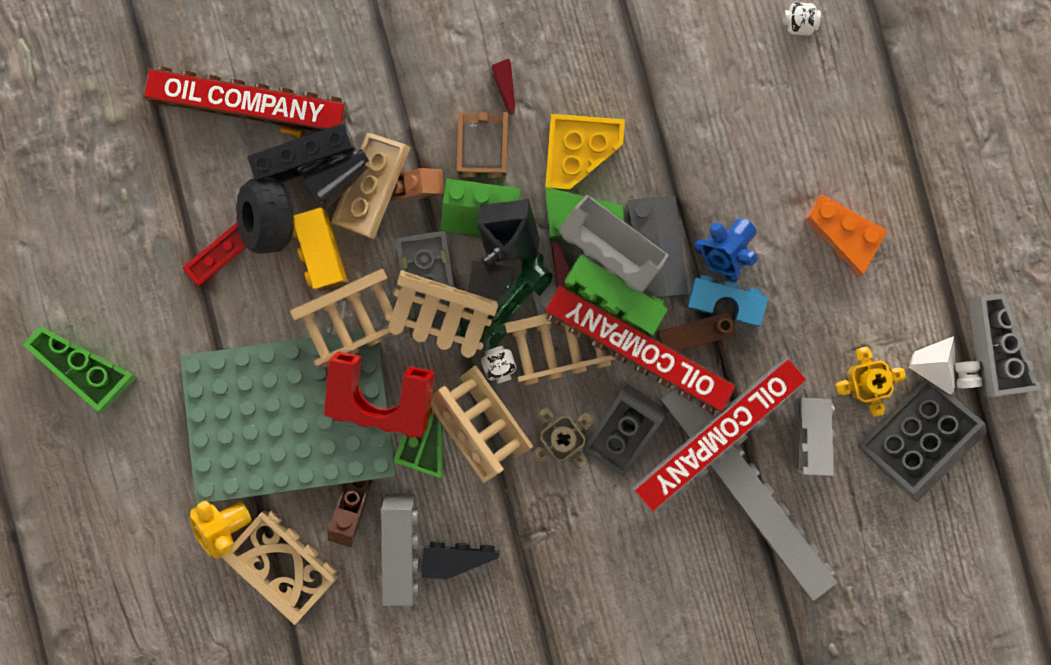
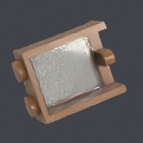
M458 111L457 173L462 174V178H477V174H487L488 179H502V175H507L508 113L488 115L485 112L464 114Z

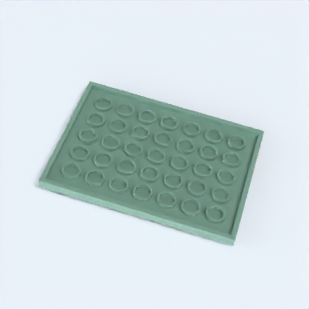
M364 330L348 332L352 342L366 336ZM338 334L322 336L329 353L343 347ZM311 337L180 356L196 504L203 501L212 503L396 477L391 432H384L380 428L372 426L360 427L356 423L349 421L337 422L330 417L324 416L328 366L322 368L321 365L315 366L314 360L319 358L320 355ZM380 342L370 347L366 343L358 347L359 352L353 354L362 356L359 376L361 393L372 405L379 408H388Z

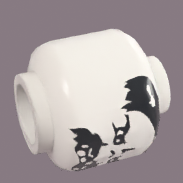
M792 3L789 10L784 11L783 25H787L788 32L792 35H812L814 30L819 29L821 12L811 3Z
M499 346L485 351V356L481 358V364L488 380L496 379L497 384L511 380L510 374L515 373L517 370L511 350Z

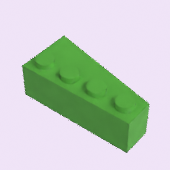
M41 326L23 344L26 349L101 414H104L138 378Z

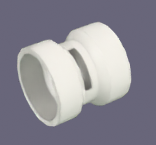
M980 361L954 363L955 371L958 373V379L956 380L957 388L982 386V378L978 373Z

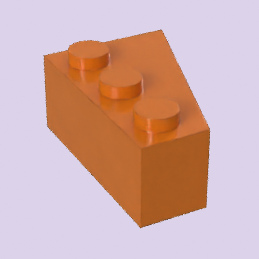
M820 195L815 199L804 219L833 248L839 258L845 261L857 277L864 275L887 233L886 229L824 195Z

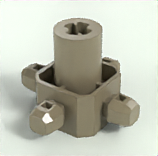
M545 407L538 412V417L542 424L545 423L547 425L541 430L540 440L544 446H539L533 451V458L537 463H542L548 459L549 454L559 461H565L571 457V463L576 468L581 469L587 464V459L583 452L579 453L578 451L585 444V436L581 430H587L594 421L588 413L577 418L578 421L575 423L568 416H560L555 420L553 418L555 415L552 411ZM559 433L569 434L570 439H567L569 441L567 444H558L556 442V439H559L557 437Z

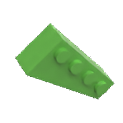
M581 254L563 286L650 337L653 336L668 308L663 306L665 303L654 296L650 298L639 290L631 289L618 275L609 273Z

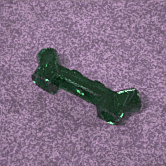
M538 252V257L521 259V273L513 282L508 284L505 292L496 300L498 305L495 316L488 315V318L492 319L491 325H485L479 341L484 344L483 346L486 349H493L507 335L501 327L531 292L534 291L540 296L551 283L553 275L544 267V256L540 252ZM465 321L462 324L461 336H465L470 321Z

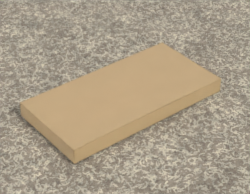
M367 132L360 149L364 151L370 161L366 163L368 169L341 195L331 224L374 240L411 147Z

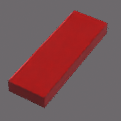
M236 222L182 267L198 287L202 286L246 249V245L243 244L239 234L238 223Z

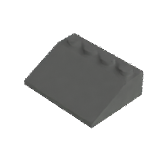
M925 378L858 446L899 488L917 503L987 433L985 423L952 395Z

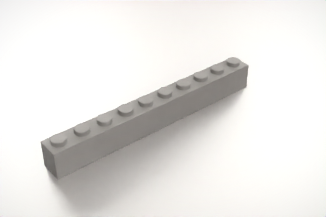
M674 388L659 400L686 436L690 438L713 419L712 416L715 413L712 414L701 408V402L695 398L689 401L678 395L680 390ZM733 444L726 450L728 455L719 463L713 461L709 465L806 595L811 600H816L837 584L833 578L836 575L835 571L827 562L825 564L821 562L818 558L821 555L819 550L812 542L808 544L803 538L806 534L797 522L793 524L787 517L790 515L788 509L782 502L778 504L772 497L775 495L773 489L767 482L762 484L757 477L760 475L758 469L752 462L747 464L742 457L745 455L740 446L736 447Z

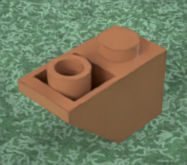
M419 168L400 173L390 201L429 198L444 194L442 169Z

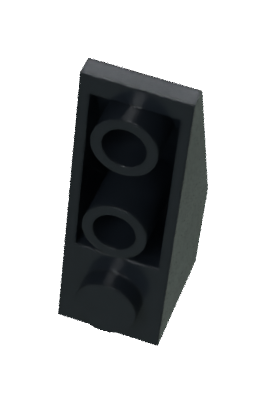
M430 541V545L424 546L422 578H452L498 559L500 550H495L493 545H480V549L470 548V544L455 543V547L445 546V542Z

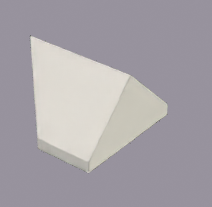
M954 336L915 351L909 365L910 369L950 395L954 392L957 380L954 365L956 363Z

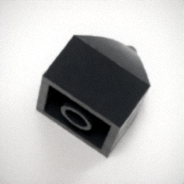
M529 199L480 205L477 226L486 251V256L482 258V263L486 267H489L494 262L538 257L540 237Z

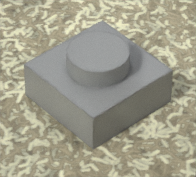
M556 286L532 292L538 315L546 314L544 311L557 290Z

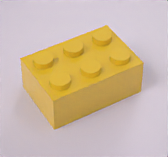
M317 208L294 215L293 236L298 239L301 245L297 250L301 262L307 265L308 271L304 273L308 286L323 292L348 284L328 213L322 208Z

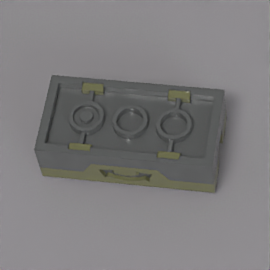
M446 231L395 238L400 271L402 270L455 288ZM416 291L415 295L425 297L424 293ZM440 299V303L449 305V301ZM412 302L407 319L417 321L422 304ZM436 311L432 327L441 329L446 312ZM459 322V325H458V328H457V331H456V332H460V331H461L460 322ZM409 327L410 338L414 339V329Z

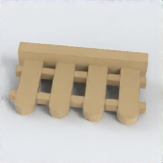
M402 270L400 271L397 285H400L401 288H395L393 295L397 296L393 312L392 314L387 312L385 320L389 321L388 328L392 334H400L404 326L414 329L413 338L417 342H424L428 334L438 336L437 346L442 350L449 349L453 341L462 344L461 353L464 357H472L477 349L482 350L484 344L479 341L485 325H491L492 319L488 318V315L495 316L498 308L497 301ZM416 291L424 293L425 297L415 295ZM440 299L449 301V305L440 303ZM412 302L422 304L417 321L407 319ZM464 307L474 309L473 313L465 311ZM437 310L446 312L441 329L432 327ZM461 317L470 320L464 337L456 334Z

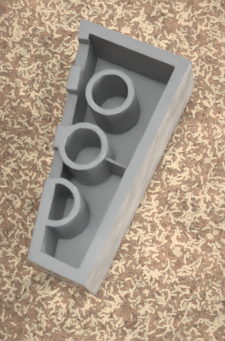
M1005 294L968 298L976 360L980 361L978 373L982 378V386H980L982 397H995L1042 390L1039 381H1036L1032 372L1034 368L1031 360L1027 359L1023 349L1025 345L1022 337L1018 336L1014 326L1016 322Z
M385 494L381 508L382 606H413L414 597L419 596V582H414V575L419 570V559L415 558V550H418L419 542L418 534H415V526H418L415 494Z

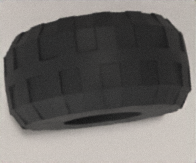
M275 178L250 179L241 186L237 196L236 218L241 240L247 249L256 254L280 252L290 243L293 234L294 215L289 192L286 190L285 185Z

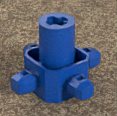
M743 218L737 219L728 230L725 229L723 224L714 223L710 227V237L707 240H697L694 244L696 253L703 255L706 266L713 272L724 274L729 281L735 282L739 279L741 275L740 269L744 265L752 266L757 262L756 253L747 248V245L757 234L756 228L751 222Z

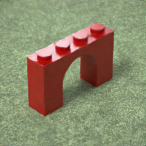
M337 351L329 359L324 407L325 417H330L337 422H353L360 427H377L384 432H400L412 438L422 437L429 424L434 371L410 367L403 375L399 405L393 408H379L364 398L359 387L362 356Z

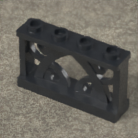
M339 124L249 155L248 161L254 179L275 178L283 183L303 176L305 173L299 174L297 170L301 165L355 147L351 133L346 130L344 124Z

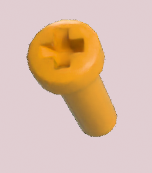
M283 126L280 129V132L297 136V139L303 137V130L301 129L298 131Z

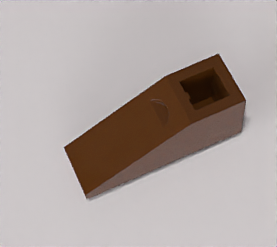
M372 480L344 484L328 528V541L352 547Z

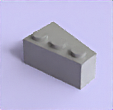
M797 398L794 472L834 476V430L832 429V419L835 416V406L831 403V399Z

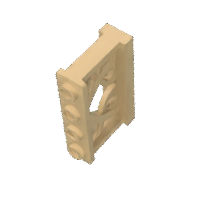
M265 510L259 514L232 544V551L227 555H222L221 558L295 625L338 578L335 574L337 570L329 562L323 563L317 557L319 554L312 546L302 544L298 540L300 538L298 533L290 527L286 529L280 523L282 519L275 512ZM261 526H269L274 532L272 538L266 537L264 532L263 542L265 545H260L257 540V530ZM250 536L255 548L241 555L237 550ZM282 537L287 543H278V542L280 541V538ZM282 552L292 554L295 566V580L289 577H279L270 582L266 578L270 571V560L266 553ZM261 555L264 561V568L262 570H258L254 566L255 562H261L259 557H257ZM303 557L310 563L305 567ZM312 570H316L322 575V583L316 588H309L303 585L304 580L307 582L316 580L310 577ZM282 582L293 585V589L287 586V592L283 593L280 591L279 585ZM301 591L314 594L301 609L296 606Z

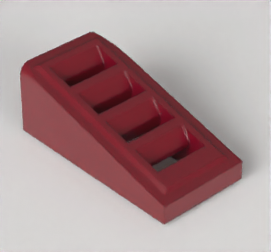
M506 59L493 64L491 72L508 115L515 114V98L510 59Z
M556 243L552 245V255L558 288L559 285L564 286L565 280L571 271L559 244Z

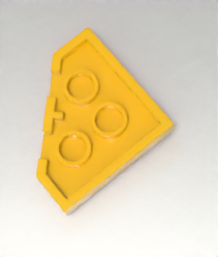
M551 114L545 188L570 191L623 146L625 119Z

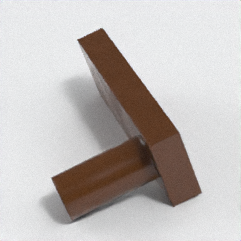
M727 312L659 330L658 335L662 344L677 352L736 336V331L731 313Z

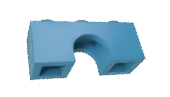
M701 275L700 279H693L686 308L711 314L717 300L726 298L735 306L733 321L754 327L761 326L768 297L762 296L763 291L748 288L747 292L738 289L739 285L731 282H724V285L714 283L715 278Z

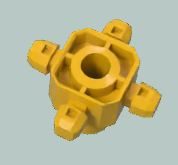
M868 347L858 348L855 354L856 361H859L860 364L850 367L847 372L848 381L843 380L835 384L836 394L848 395L851 392L852 398L858 402L870 403L868 408L873 417L884 415L885 407L881 399L891 396L894 391L893 383L906 379L905 371L903 368L889 370L888 364L881 360L871 362L872 354Z
M203 501L197 507L191 509V516H189L193 533L198 543L209 556L212 555L215 559H219L222 555H227L232 551V544H234L231 537L232 533L252 523L251 516L241 501L220 512L213 504L210 505L209 502Z

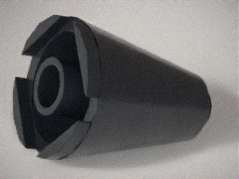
M353 147L301 165L297 170L299 174L305 173L303 174L305 185L317 203H322V209L326 210L368 169L366 163L370 161L362 149L357 151Z

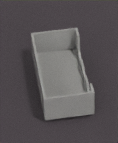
M588 195L574 208L559 230L567 242L578 245L583 249L586 256L593 260L597 259L604 264V268L609 273L617 274L625 280L628 287L633 290H639L641 293L668 257L666 252Z

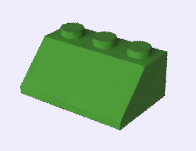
M446 178L441 231L481 237L477 226L480 205L520 200L521 189Z

